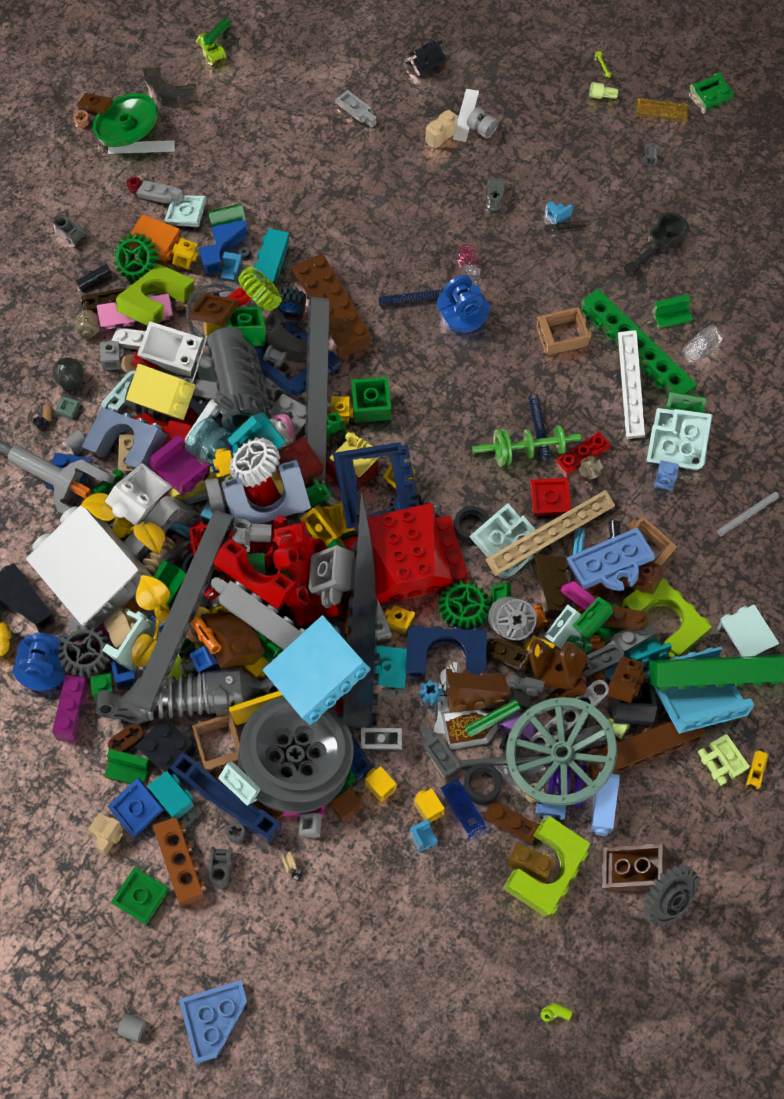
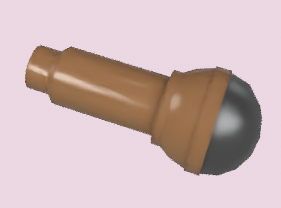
M175 299L172 307L175 311L193 309L197 302L183 303Z

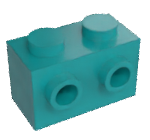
M166 771L147 787L163 806L167 814L171 818L177 817L178 820L194 807L191 801L194 798L187 789L184 791L179 786L181 782L175 774L171 776Z

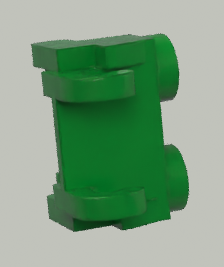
M315 477L311 479L314 485L306 490L311 509L320 503L327 502L332 497L325 484H320Z

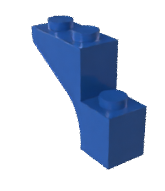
M246 220L211 227L215 245L199 248L205 275L222 272L221 260L224 252H228L248 235Z

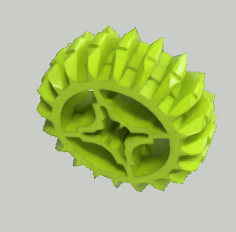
M250 266L241 272L238 278L239 283L255 303L267 311H272L280 305L282 296L278 288L261 271Z

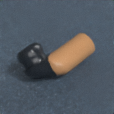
M44 405L43 415L33 419V425L36 428H44L52 421V405Z

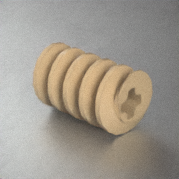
M166 536L160 553L157 555L151 551L146 555L147 558L142 560L143 566L152 576L155 575L160 566L159 559L176 547V544Z

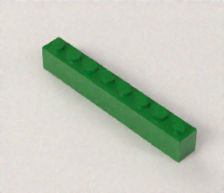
M784 654L650 660V685L656 686L657 690H669L670 686H676V689H688L690 685H695V688H707V685L713 684V687H726V684L731 683L732 686H744V683L759 686L763 685V682L779 685L781 681H784Z

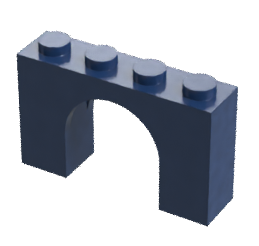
M421 625L408 627L406 678L425 679L426 658L429 651L436 645L444 643L452 644L462 651L465 657V671H470V674L481 675V672L486 673L487 631L479 628L463 630L460 627L443 629L440 626L424 628Z

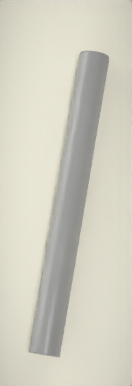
M776 491L718 529L717 534L720 537L777 500L780 497Z

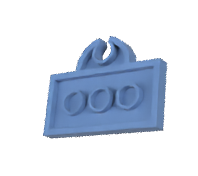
M638 528L567 557V563L584 590L601 582L611 590H624L623 582L619 581L621 577H627L629 585L632 587L639 577L638 566L655 560L653 551Z

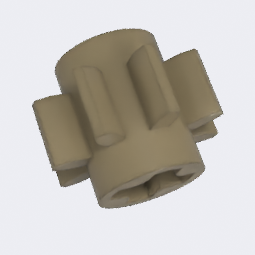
M590 456L581 461V467L578 469L581 476L594 479L600 476L603 465L600 459L597 460L594 456Z

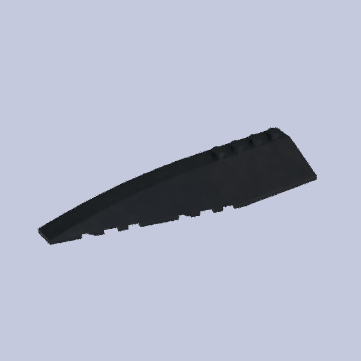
M357 491L356 518H358V522L355 523V537L357 541L353 544L356 559H352L350 592L353 593L354 597L349 599V611L352 613V617L348 618L347 626L351 636L347 635L346 642L371 670L363 679L352 686L348 693L344 694L343 725L347 726L350 730L374 728L378 724V714L375 713V705H378L379 694L375 693L376 685H379V673H376V665H380V653H377V580L370 524L362 491Z

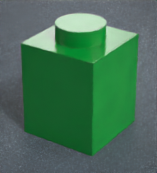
M111 673L91 676L92 696L95 703H97V695L101 691L108 690L115 695L114 680Z

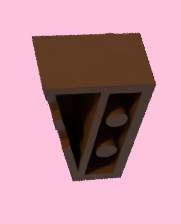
M446 668V698L449 713L500 708L508 704L509 690L505 675L481 672V675H475L465 670L463 673L452 672V669Z

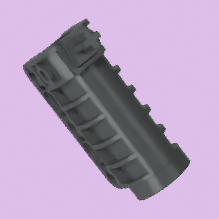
M227 327L212 332L207 338V345L212 356V366L215 368L216 386L220 391L213 400L221 406L224 428L233 433L235 427L238 426L240 428L251 416L261 412L268 419H272L259 357L255 348L244 339L243 332L237 328Z

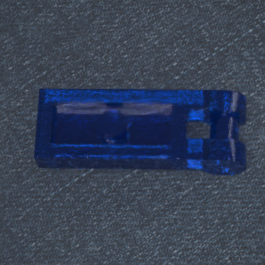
M458 778L440 787L442 795L459 821L467 838L474 836V833L478 830L483 831L487 828ZM473 818L475 823L470 826L467 821Z

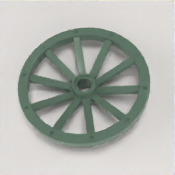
M553 698L532 706L516 721L508 737L506 759L514 781L525 794L544 804L567 806L587 800L607 783L613 773L617 760V742L610 723L597 708L579 699ZM562 708L580 710L582 713L567 742H565ZM555 709L559 742L553 739L535 717ZM588 715H590L601 725L603 730L573 746ZM531 722L552 748L520 740L519 737L527 724ZM606 736L608 743L607 757L576 753ZM516 747L527 748L551 756L517 766ZM562 751L568 752L565 757H558ZM574 760L604 763L605 765L599 776L592 781ZM553 762L534 788L520 774L521 772ZM560 766L561 795H550L540 792ZM568 766L588 785L581 791L569 795Z

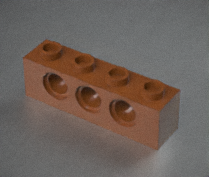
M177 817L152 825L180 907L204 899L203 892L206 891L203 880H198L196 873L199 872L196 859L192 861L189 855L193 851L190 842H185L183 834H186L183 822L178 823ZM173 838L179 839L178 844L175 846L169 845V841ZM184 857L186 861L182 865L175 864L177 858ZM186 876L192 877V881L189 884H183L182 879Z

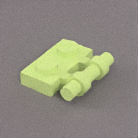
M727 734L710 743L711 753L708 754L705 748L698 751L702 758L701 762L703 765H707L712 773V778L717 780L720 786L728 782L723 776L724 774L728 773L731 779H734L750 768ZM715 758H718L723 766L720 769L713 761Z

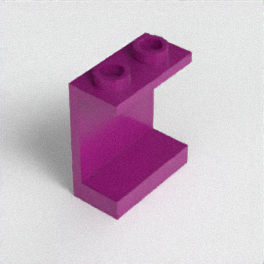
M179 435L150 457V468L182 496L186 492H191L196 484L201 480H206L210 475V463L207 461L202 465L183 448V439Z

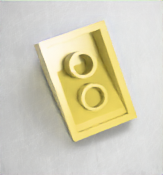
M138 364L126 400L169 417L184 420L196 385Z

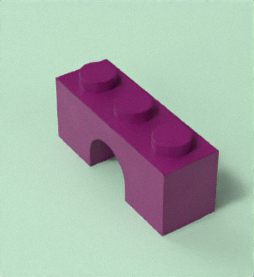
M65 675L52 730L56 740L76 742L80 727L79 710L81 704L85 705L89 687L84 677Z

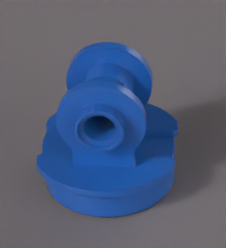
M467 275L458 276L450 280L445 286L444 291L439 295L436 304L438 310H440L443 324L448 329L457 333H469L477 330L483 325L490 312V305L486 302L481 289L472 284L471 278Z
M34 633L25 636V639L17 647L18 653L15 659V666L13 667V674L21 685L35 691H48L56 688L64 681L65 675L68 672H65V667L60 666L61 660L57 659L59 654L57 647L60 646V638L45 633Z

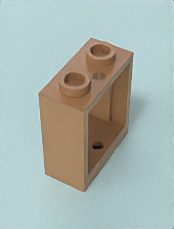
M579 307L537 317L536 327L547 356L588 346L589 339H591V331L586 327L585 315L581 314ZM570 322L575 323L580 337L554 342L549 327Z
M644 516L638 520L634 519L627 526L629 528L628 531L638 528L661 549V552L652 563L662 566L677 548L671 540Z
M231 714L216 716L208 721L203 719L192 725L203 766L208 773L214 774L216 770L223 771L226 764L231 761L238 766L240 742ZM229 726L237 752L207 761L200 735Z

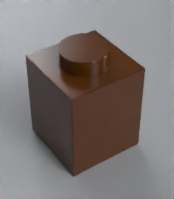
M349 788L331 801V808L341 822L345 823L363 810L362 802L364 800L357 791L354 793Z

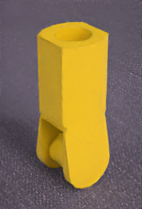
M755 752L746 782L747 786L750 784L756 786V789L760 788L769 756L767 753ZM752 774L759 775V778L752 777Z

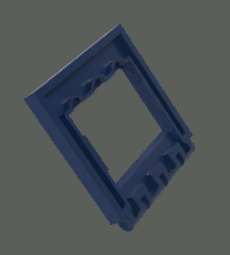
M290 321L265 337V346L254 348L259 357L262 374L289 395L294 394L298 397L306 391L307 368L289 380L263 360L269 345H272L277 350L286 346L290 340L294 341L297 339L307 348L308 333L293 321ZM328 349V375L339 369L342 364L339 361V357Z
M401 442L333 453L347 529L355 528V523L358 522V518H356L357 491L359 490L353 460H364L390 454L400 510L419 506L418 499L411 500V497L417 496L415 480L408 481V478L414 477L411 462H404L405 459L410 458L408 445L401 446ZM387 510V511L375 512V513H373L372 515H368V517H372V516H376V515H380V514H385V513H389V512H394V511H393V510Z

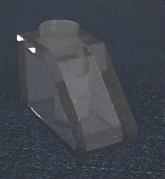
M711 324L700 331L681 353L694 365L718 350L722 345L724 335L714 324Z

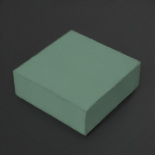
M62 396L55 413L73 420L80 407V402Z

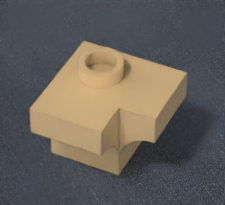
M100 812L88 829L90 835L98 840L97 850L105 856L114 843H118L123 835V829L119 821L109 818Z

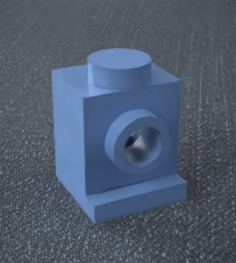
M660 460L654 487L673 490L679 464Z
M536 803L535 815H539L541 819L550 816L563 825L566 806Z

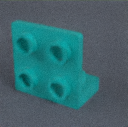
M263 412L251 416L228 439L229 443L233 446L238 443L240 445L243 443L247 444L249 439L254 441L256 437L259 439L263 437L271 441L278 450L286 443V440Z
M655 637L624 653V657L645 663L644 672L650 666V660H666L672 645L667 643L661 646L658 638Z

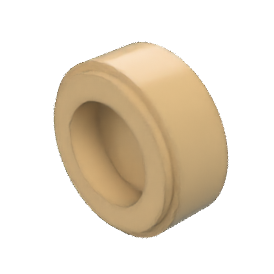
M132 354L126 355L121 359V368L126 373L135 370V367L130 364L134 359Z

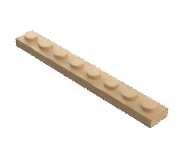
M604 490L485 560L496 576L615 507V504L607 491Z

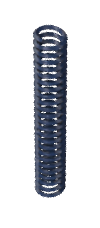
M433 289L422 292L416 291V293L405 292L402 295L379 296V306H381V303L382 306L384 303L389 305V300L391 305L392 300L393 304H395V301L396 304H398V301L399 304L401 302L403 304V298L404 303H406V298L408 303L409 299L410 302L412 300L414 302V295L416 302L417 296L418 301H420V296L421 301H423V297L424 301L426 298L431 300V294L434 300V295L435 299H437L439 292L441 294L444 290Z
M533 394L528 400L537 439H541L540 437L547 438L539 395ZM538 446L540 459L549 460L551 458L549 446Z

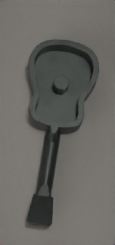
M673 212L662 214L657 226L649 233L648 242L651 246L634 262L631 261L626 264L623 269L630 275H633L639 269V266L656 250L667 252L673 245L683 242L689 232L688 222Z

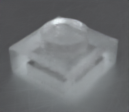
M464 264L461 276L467 275L471 278L472 283L478 284L481 269L474 265Z

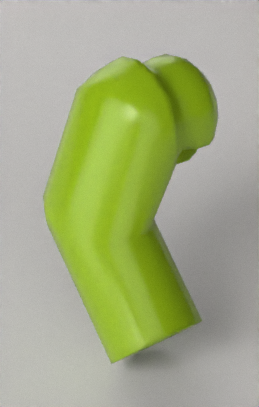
M553 1003L542 1009L541 1018L543 1021L549 1022L560 1016L569 1021L573 1010L558 1003Z

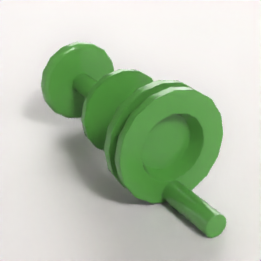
M557 425L554 429V437L533 440L530 430L525 429L523 441L511 443L507 430L505 428L501 429V431L497 429L494 431L493 444L472 446V452L474 454L495 451L498 465L500 467L504 465L509 466L512 462V450L524 448L527 458L531 459L534 456V447L555 444L557 452L564 454L565 443L581 441V434L564 435L562 426Z

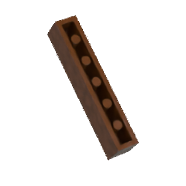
M668 719L661 722L660 726L656 728H645L641 731V734L636 736L630 734L623 738V741L617 743V760L612 774L621 773L700 741L704 738L706 732L702 727L678 733L673 722ZM608 744L601 750L596 748L587 754L607 757ZM584 761L594 781L599 772L603 770L605 764Z

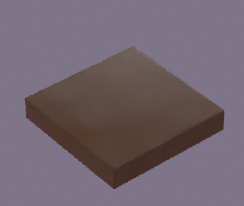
M204 293L190 311L189 319L224 326L238 307V300Z

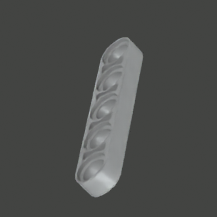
M597 680L586 689L584 695H579L575 699L588 698L591 705L596 707L607 697L609 687L606 682ZM601 684L606 688L603 695L595 694L594 687ZM564 708L562 710L564 734L576 725L582 711L572 708ZM572 711L575 713L576 718L573 722L565 721L564 714L566 712ZM556 716L544 726L548 733L550 726L557 725ZM539 731L531 739V743H534L537 738H542L545 740V747H551ZM551 735V736L553 737V739L557 742V741H558V735H556V736Z

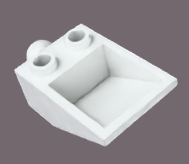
M149 322L137 356L175 374L192 378L203 347V339ZM202 354L199 365L205 369L212 366V356ZM186 358L187 362H182V359Z
M141 463L113 487L105 502L113 508L112 511L116 517H125L132 524L137 525L167 494L172 486Z

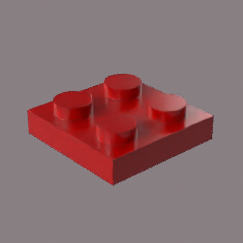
M568 478L530 480L533 516L563 515L571 510Z

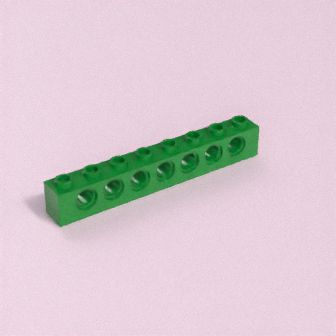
M596 289L582 300L581 312L585 317L593 321L595 327L601 329L606 337L613 341L618 348V332L637 331L640 368L667 396L669 391L691 395L695 393L697 383L602 291Z

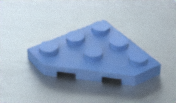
M242 980L179 999L195 1064L215 1059L221 1052L247 1004Z

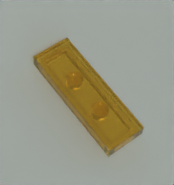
M638 98L636 115L686 121L688 104Z

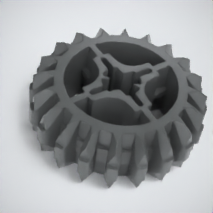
M79 625L77 626V631L70 628V635L64 633L63 638L65 640L60 639V646L57 647V652L59 653L57 659L61 660L60 666L65 667V672L72 670V676L79 673V676L83 677L87 673L88 678H90L91 672L98 675V668L104 670V664L109 663L108 657L110 656L102 651L106 644L111 646L110 643H107L108 637H102V631L96 633L95 626L91 630H89L88 625L85 626L84 630H81ZM92 641L98 644L101 649L100 653L91 648ZM87 648L88 653L85 652V654L81 655V650L83 651V649ZM68 650H71L73 654L77 655L76 662H73L69 658L67 654ZM86 661H93L89 664H84Z

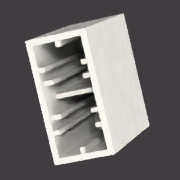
M80 505L79 507L75 506L68 509L61 516L60 522L62 524L52 534H44L34 542L32 546L34 551L26 560L79 623L83 626L88 625L92 629L94 626L97 628L107 616L119 606L124 607L136 595L141 575L153 576L105 521L95 517Z

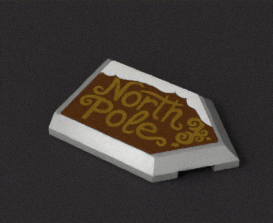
M482 709L449 713V711L441 712L447 745L450 750L488 744L498 730L497 724L499 722L469 737L465 726L491 713L490 711Z

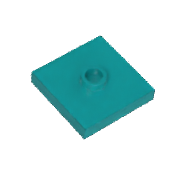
M377 646V653H380V665H376V673H379V685L376 686L404 689L407 649Z

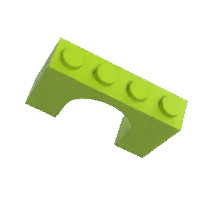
M159 264L117 296V312L147 326L149 322L159 324L163 320L164 305L146 296L150 294H169L170 297L184 303L194 295L195 280Z
M665 577L662 578L653 595L642 593L636 589L623 600L621 608L643 612L654 606H667L678 614L681 620V628L664 642V644L671 643L672 645L668 655L670 658L684 656L703 640L712 628L710 622L705 617H701L696 612V608L692 604L687 603L681 593L669 585Z
M550 816L541 821L533 836L549 846L557 854L560 862L557 878L552 883L545 884L538 882L522 870L516 869L512 871L502 888L542 916H548L556 912L559 907L558 900L567 893L569 889L568 883L579 872L578 865L588 856L589 850L587 849L590 846L589 842Z

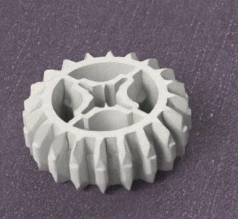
M256 437L254 441L249 439L247 444L243 443L241 448H237V453H233L234 458L230 460L231 465L229 468L232 477H239L245 487L251 486L252 488L256 484L260 486L262 481L266 482L268 477H272V473L277 471L276 466L280 464L278 461L280 459L278 449L271 441L263 437L261 439Z

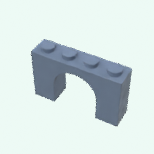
M101 408L82 448L95 456L106 459L116 438L126 431H133L134 443L124 464L134 470L143 463L151 469L150 457L162 448L168 435L162 431L161 426L155 423L149 425L147 421L141 418L135 420L133 416L127 413L121 415L116 409L110 408L108 410Z
M297 460L278 465L284 490L281 498L270 506H257L250 502L239 477L221 482L230 513L235 517V520L246 519L251 524L265 525L274 520V518H277V515L287 518L291 514H301L311 509Z

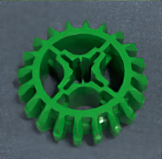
M129 233L127 237H121L122 242H116L119 246L118 248H113L117 252L112 255L113 258H116L113 264L118 265L116 270L121 271L120 275L122 277L126 276L127 280L133 279V281H138L151 271L153 267L159 265L155 263L156 260L160 259L159 256H156L159 250L154 249L157 244L151 243L152 239L150 237L146 238L145 234L134 233L133 235ZM138 242L141 244L135 249L129 248L134 243ZM137 265L143 266V268L137 272L132 271L133 267H136Z
M460 580L459 585L453 582L452 588L447 586L445 588L446 592H441L442 598L438 600L440 604L438 611L441 612L440 617L445 618V624L451 623V628L458 626L469 630L470 626L477 628V624L482 626L483 620H487V614L490 610L488 606H490L491 602L488 600V593H483V587L477 589V582L472 586L469 580L467 584H463V581ZM469 595L475 598L478 601V603L470 599ZM466 600L467 606L464 608V611H462V604H464V601ZM450 608H452V610L457 611L459 613V616L454 614Z

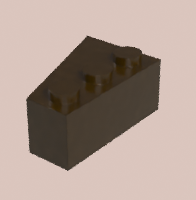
M534 554L532 565L535 570L545 616L549 619H557L568 605L569 598L561 592L563 585L570 583L571 568L565 557Z

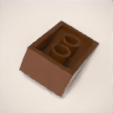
M221 612L202 614L200 616L206 626L213 630L214 637L222 646L221 650L215 653L220 669L254 665L265 654L259 636L247 623L233 613Z
M664 844L603 848L602 888L649 893L651 891L649 887L655 885L654 880H659L661 873L665 875L667 869H670V851Z

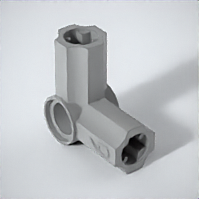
M237 519L233 522L232 539L246 548L248 553L250 551V541H271V525L251 524L246 519Z

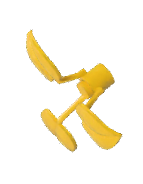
M104 493L92 494L82 502V507L103 521H110L115 518L113 521L115 526L112 530L119 538H125L127 534L129 535L134 530V534L140 542L157 555L160 553L165 541V533L157 524L152 522L144 524L140 522L133 526L125 517L118 519L113 514V508L105 502L109 495Z
M141 575L136 590V601L145 610L154 609L157 620L153 639L148 634H142L136 638L132 645L131 659L136 667L147 666L157 643L160 623L166 622L171 611L169 605L166 604L170 599L168 587L160 580L147 575ZM199 606L194 618L202 614H210L211 612Z

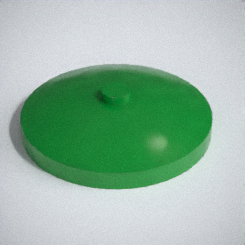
M131 93L120 96L113 100V104L106 114L98 113L93 122V132L98 141L105 146L123 147L142 139L152 130L158 119V108L154 100L145 94Z

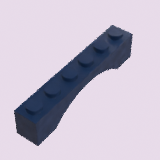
M182 752L170 767L172 775L175 774L182 783L237 823L242 824L245 829L267 845H270L281 831V823L252 804L247 806L237 795Z

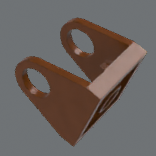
M540 639L533 640L529 648V657L535 679L545 681L544 686L574 689L588 660V656L583 650L572 642L564 643L561 651L554 650ZM538 644L540 647V653L538 658L536 659L535 648Z

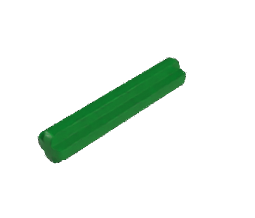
M223 18L203 38L204 45L211 46L231 25L228 18Z
M513 700L465 726V730L468 736L471 737L520 711L521 707L517 700Z

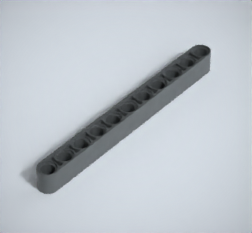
M311 296L308 305L304 485L308 488L314 485L311 480L314 477L320 484H325L329 298Z
M217 510L213 512L134 693L132 706L149 712L154 711L191 626L190 622L194 619L216 566L213 562L220 547L227 542L233 528L234 516Z

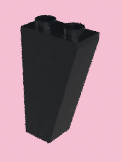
M12 563L3 567L0 571V605L38 632L55 622L50 610L17 566Z

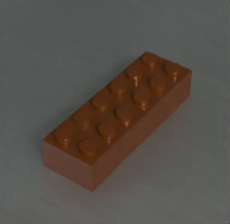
M322 253L291 266L292 280L296 287L299 288V291L302 290L306 294L307 306L309 305L310 296L329 298L328 342L335 355L342 359L370 347L371 334L324 254Z

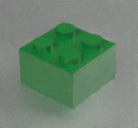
M237 307L225 323V328L232 327L241 330L244 339L253 347L265 346V323L261 307Z
M388 377L351 380L354 422L391 420Z

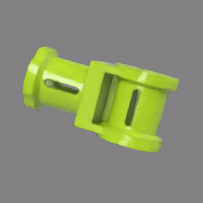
M202 33L198 36L196 43L203 48V55L209 65H213L214 62L220 59H226L224 49L216 41L211 46L204 45L203 38L207 33Z

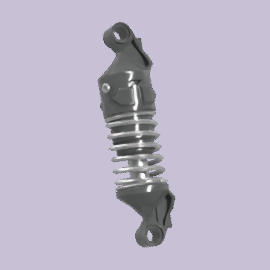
M214 666L210 670L200 671L198 675L190 672L188 676H184L181 673L178 679L171 674L168 684L166 682L156 706H158L159 718L161 720L163 719L162 705H168L169 717H173L172 704L180 717L183 716V711H187L190 716H192L193 712H198L201 715L202 711H206L208 714L224 716L230 714L229 707L279 690L268 677L263 681H259L246 673L240 666L220 669V666ZM141 677L138 678L134 686L123 697H118L108 690L99 692L97 695V714L113 720L124 719L137 725L149 720L152 721L154 719L153 712L132 706V699Z

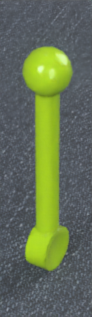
M596 51L595 57L599 59L605 71V77L610 78L611 72L606 68L601 57L602 53Z

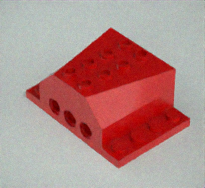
M433 503L368 517L376 567L377 599L380 606L433 595L442 591L445 592L447 586L452 588L453 582L459 585L460 580L463 581V584H467L468 580L470 581L451 516L436 518ZM356 537L342 540L346 549L353 551V544L357 541Z

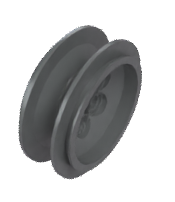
M285 697L276 698L259 707L247 720L240 738L238 767L261 789L256 799L264 805L286 813L313 811L328 804L343 788L353 760L352 736L349 728L343 725L342 717L332 708H328L317 721L309 725L300 717ZM299 738H303V739H305L307 742H306V743H301V742L298 741V739H299ZM284 740L287 744L282 745L278 741ZM310 754H317L319 758H312ZM276 757L279 761L273 762L269 758ZM309 771L312 775L306 776L302 772ZM282 773H289L291 777L286 778Z

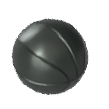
M62 358L52 368V379L60 388L65 390L75 389L84 379L83 366L73 358Z

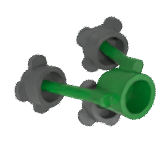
M337 413L327 415L326 460L332 456V448L327 444L328 439L334 438V433L342 429L343 435L340 436L337 447H341L347 441L345 439L347 434L346 422L341 421L342 417Z

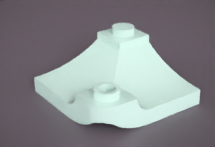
M657 408L655 422L652 427L647 463L659 464L660 460L679 464V467L684 469H702L706 461L712 414ZM698 458L699 463L693 464V459Z
M507 503L469 537L488 558L536 529L524 515L520 517ZM534 554L508 568L506 572L503 571L498 574V576L503 579L511 577L528 563Z

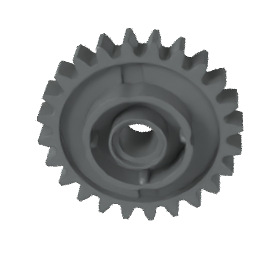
M682 864L679 867L674 865L672 871L668 868L665 875L661 873L660 879L654 880L655 885L649 887L651 891L646 893L648 898L643 901L645 906L642 910L645 911L643 915L646 917V920L655 927L660 926L663 928L665 925L669 927L671 922L675 924L677 918L682 919V914L684 912L688 913V907L693 906L692 901L697 899L695 894L700 891L697 888L700 885V882H698L700 877L697 876V873L687 865L683 866Z

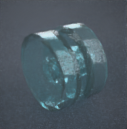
M210 417L205 418L189 434L185 443V450L192 456L198 457V461L202 464L208 461L210 466H212V459L216 458L215 450L226 448L228 451L231 445L228 439L232 436V433L226 428L220 427V424Z

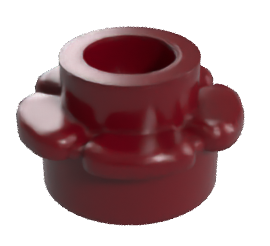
M138 177L129 178L126 181V188L131 193H137L142 185V181Z

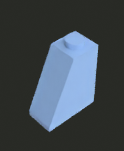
M612 774L603 788L593 795L590 831L595 832L596 835L606 836L611 834L613 830L620 775Z

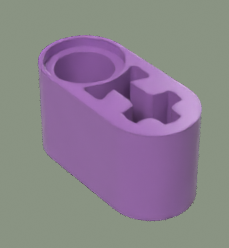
M516 712L499 721L497 727L501 731L510 734L522 713ZM529 722L519 739L531 742L532 737L538 730Z

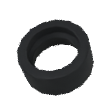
M467 506L460 509L456 514L454 530L459 540L464 543L475 544L469 537L471 533L462 530L461 521L466 517L473 516L480 519L484 524L490 518L486 511L480 507Z
M475 764L465 774L464 792L469 800L482 805L491 803L492 800L497 799L501 792V774L490 764ZM477 773H487L492 776L495 783L493 791L487 795L475 793L471 788L473 776Z

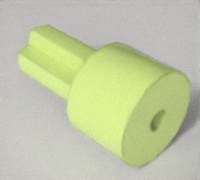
M592 82L590 86L589 97L601 99L602 97L616 99L618 96V89L604 87L602 83Z
M604 715L610 723L615 736L623 740L629 731L630 724H615L612 718Z

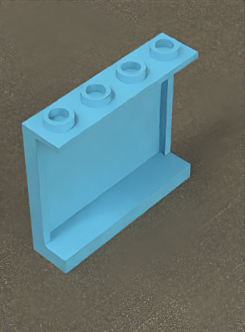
M322 615L262 671L300 717L311 725L328 708L334 706L340 697L348 693L352 686L363 679L371 669Z
M722 647L708 648L705 651L691 652L688 655L674 656L671 659L719 657ZM649 669V671H648V673H647V676L649 677V679H650V669ZM732 683L726 684V687H713V684L707 685V688H695V685H690L688 689H676V686H670L669 690H657V687L653 686L678 733L748 716L754 706L752 699L744 700L737 687L732 686Z

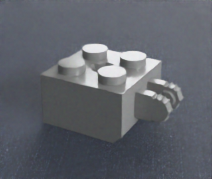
M284 394L280 396L276 403L269 400L272 415L286 414L290 417L298 445L305 436L306 406Z
M337 545L311 555L309 590L312 594L321 596L322 605L325 608L332 607V604H340L342 593L350 590L354 552Z

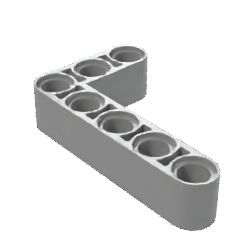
M165 496L142 522L144 524L148 522L155 523L165 533L174 522L187 526L192 525L199 518V513L187 501L172 496ZM134 531L123 542L139 561L150 551L149 548L137 539Z

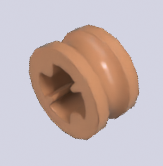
M79 110L74 113L73 118L76 126L83 128L89 125L90 119L86 111Z

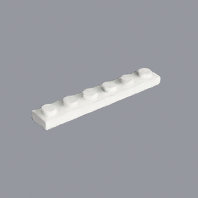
M637 331L618 332L626 438L645 437Z

